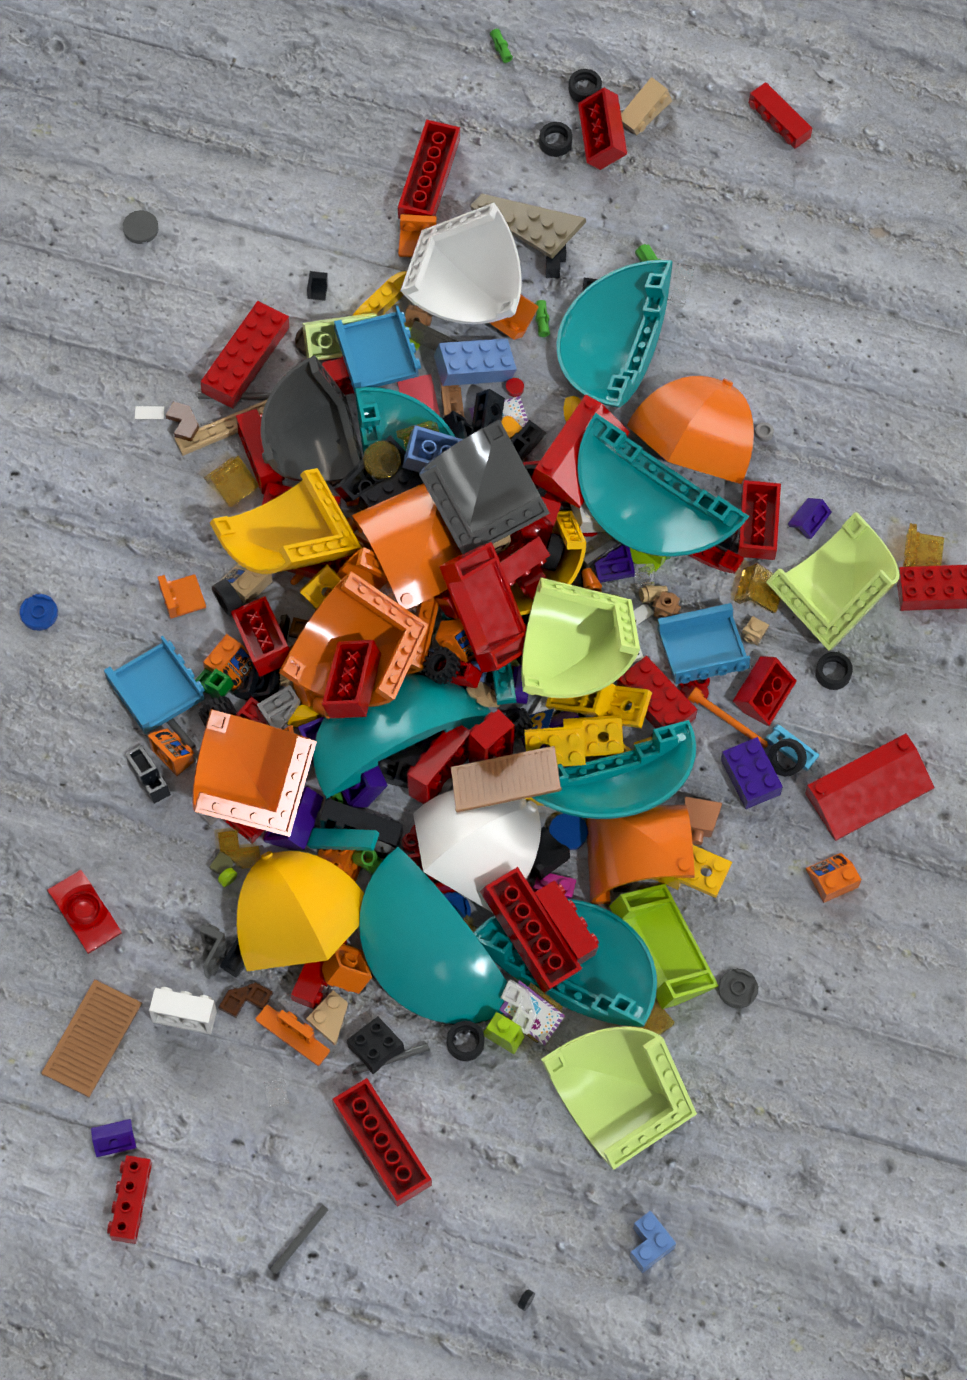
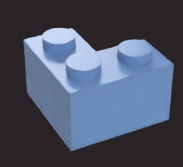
M651 1211L634 1223L633 1229L642 1239L643 1243L631 1251L630 1258L641 1273H644L673 1251L676 1242Z

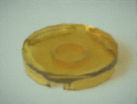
M377 441L369 445L363 457L367 472L379 479L394 475L401 462L400 453L397 448L387 441Z

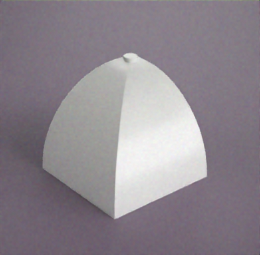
M491 203L421 230L401 288V292L412 303L438 318L462 324L491 323L515 315L521 294L520 261L512 233L496 204Z
M454 790L445 792L429 800L413 813L423 872L491 911L480 891L486 885L516 867L520 869L525 879H527L532 869L541 836L538 806L533 801L520 799L456 812Z

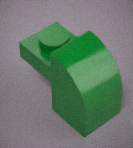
M205 668L195 680L202 684L204 692L210 694L212 699L226 696L234 687L230 676L216 668L213 672Z

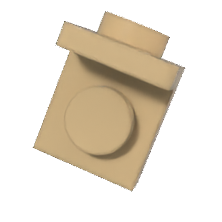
M752 616L747 626L743 628L741 637L746 642L754 643L758 646L769 628V624Z

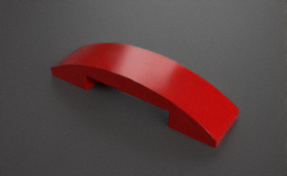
M716 547L688 555L707 566L733 574L736 573L744 560V557L730 550L725 552Z

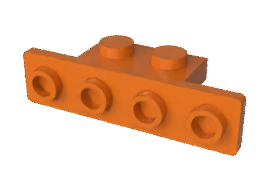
M266 1005L256 1017V1022L315 1065L320 1066L330 1053V1049L315 1039L313 1028L306 1023L301 1024L297 1021L298 1018L290 1011L286 1013L281 1010L279 1013L271 1006Z

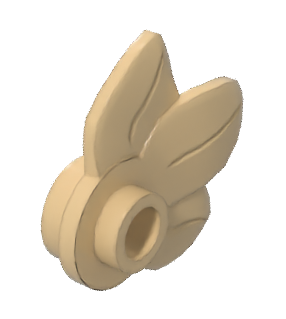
M479 681L477 688H466L468 694L477 699L478 704L484 707L497 708L500 706L497 705L495 690H491L486 684Z

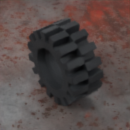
M446 647L434 648V652L430 651L428 653L430 656L425 657L427 662H423V666H425L423 671L434 682L441 685L442 683L447 684V680L451 682L453 681L452 677H457L455 673L460 671L457 667L461 666L460 659ZM446 660L445 667L437 672L440 662Z
M220 696L218 699L214 698L213 701H208V704H204L203 708H200V712H198L205 728L211 709L236 715V710L227 696Z
M519 707L516 710L511 709V712H505V716L515 725L514 741L515 738L518 740L520 736H525V730L533 727V721L526 709H520Z

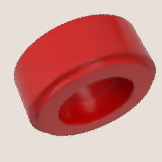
M519 378L509 379L506 383L507 394L512 397L522 395L524 392L523 381Z

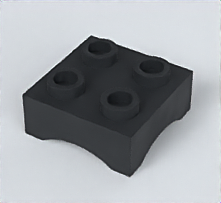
M544 826L541 828L539 848L531 872L540 880L570 859V849L558 842Z
M379 1016L347 1039L348 1048L362 1060L372 1074L376 1073L391 1058L405 1051L403 1042Z

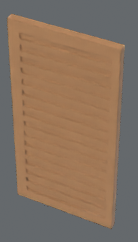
M555 746L451 767L456 812L562 790Z
M94 979L41 1074L90 1098L141 1007L142 1002Z

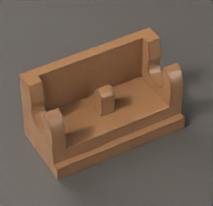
M441 383L444 417L452 411L464 417L461 387L459 385L442 386Z

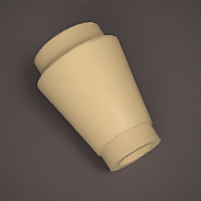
M644 585L642 588H639L640 601L646 604L653 602L656 596L660 597L662 591L668 593L667 586Z

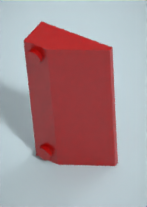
M585 395L536 466L531 478L534 484L579 509L584 503V498L578 479V455L583 435L594 414L597 413L626 433L627 437L630 433L601 402L588 395Z
M488 542L439 566L481 672L499 670L523 654L526 626L493 543Z
M907 733L808 784L805 795L834 840L837 841L933 790L935 787L917 748Z

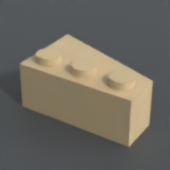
M651 77L621 113L623 126L636 136L643 132L646 126L672 102L668 89Z

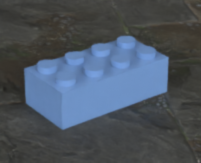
M508 338L439 343L434 353L442 386L506 382L514 376L517 370Z
M415 425L409 437L403 468L420 472L431 460L463 439Z

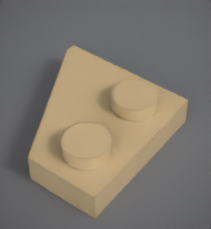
M333 990L306 1018V1021L332 1044L336 1045L348 1008V1002Z

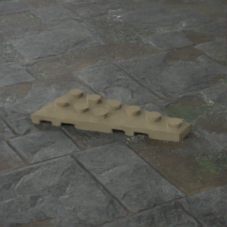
M481 194L470 205L471 210H476L495 203L507 222L512 235L551 259L586 223V218L487 194Z

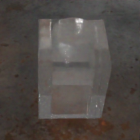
M653 563L634 564L637 588L644 585H656Z

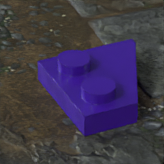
M622 544L617 550L611 551L605 558H601L595 563V570L600 583L635 577L636 573L629 547Z

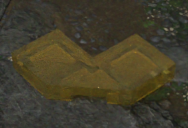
M237 830L218 832L220 851L228 855L240 868H252L261 858L259 846L239 847Z

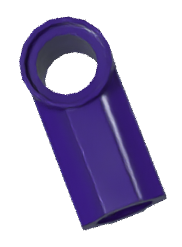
M522 665L514 667L513 671L516 703L527 705L529 694L523 692Z

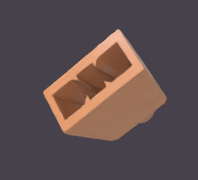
M685 797L684 805L687 806L692 843L694 845H702L703 837H711L722 803Z

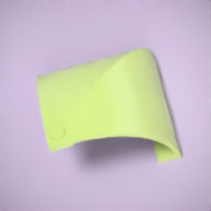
M856 512L829 541L809 558L786 573L782 569H778L766 583L829 651L899 580V569L894 557L881 538Z
M540 577L528 619L523 646L521 668L523 692L551 698H573L594 693L615 682L630 668L640 651L632 600Z
M613 1027L594 1031L567 1042L541 1059L557 1093L572 1118L591 1145L613 1170L697 1115L663 1037L650 1030L638 1027Z

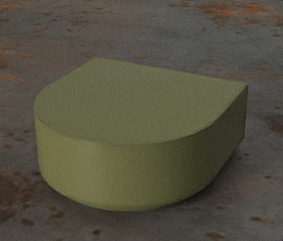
M220 851L209 868L220 875L225 869L233 868V861L228 855Z

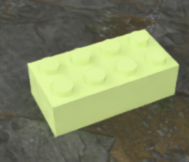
M368 313L302 323L307 359L314 355L318 360L343 356L335 333L334 321L342 320L343 325L377 317V314Z

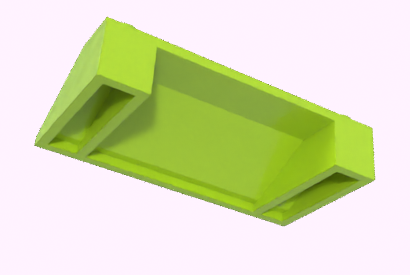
M666 884L621 894L609 906L612 913L627 922L648 947L657 975L656 999L662 1009L679 1005L719 986Z

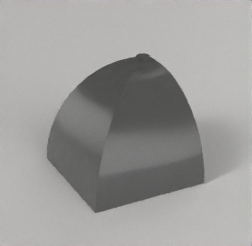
M315 355L297 364L276 384L265 404L261 419V440L264 449L262 457L264 462L268 463L278 474L294 481L301 482L303 479L300 474L303 471L318 468L326 483L336 480L342 481L363 459L346 395Z
M500 419L454 444L431 460L419 473L462 554L488 542L494 544L550 514Z

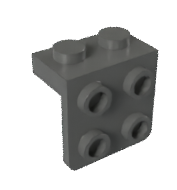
M202 924L199 930L202 943L213 947L203 965L205 977L210 979L212 975H216L219 969L218 963L221 957L224 958L226 956L228 947L225 934L220 932L218 927L211 924L209 926Z

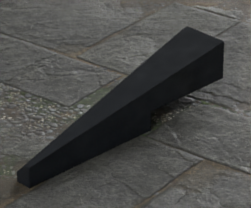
M285 614L281 615L279 626L287 642L290 618ZM252 662L250 672L247 676H243L241 679L242 685L238 690L235 689L233 694L235 697L246 701L252 697L260 703L278 692L279 676L281 675L279 673L280 668L260 677Z

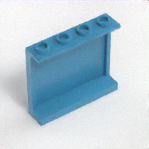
M396 306V312L345 325H343L342 320L334 321L335 333L354 393L355 388L379 387L419 377L418 369H421L419 358H415V345L410 343L409 327L405 328L406 318L404 312H400L399 306Z
M731 603L658 619L657 630L675 684H686L690 681L704 680L712 676H722L735 671L741 672L750 668V655H746L733 618Z
M161 636V644L117 670L113 671L111 667L104 670L106 679L144 734L151 732L205 700L203 696L205 690L202 684L194 680L195 676L190 668L186 669L184 659L180 654L177 655L174 652V645L170 640L167 641L164 636Z

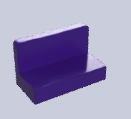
M807 498L788 522L789 527L799 528L807 539H812L832 511L823 499Z
M131 1119L91 1128L96 1157L137 1148Z

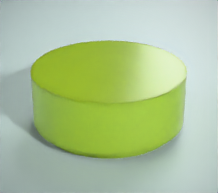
M227 868L219 875L218 882L223 887H227L235 881L238 874L233 868Z

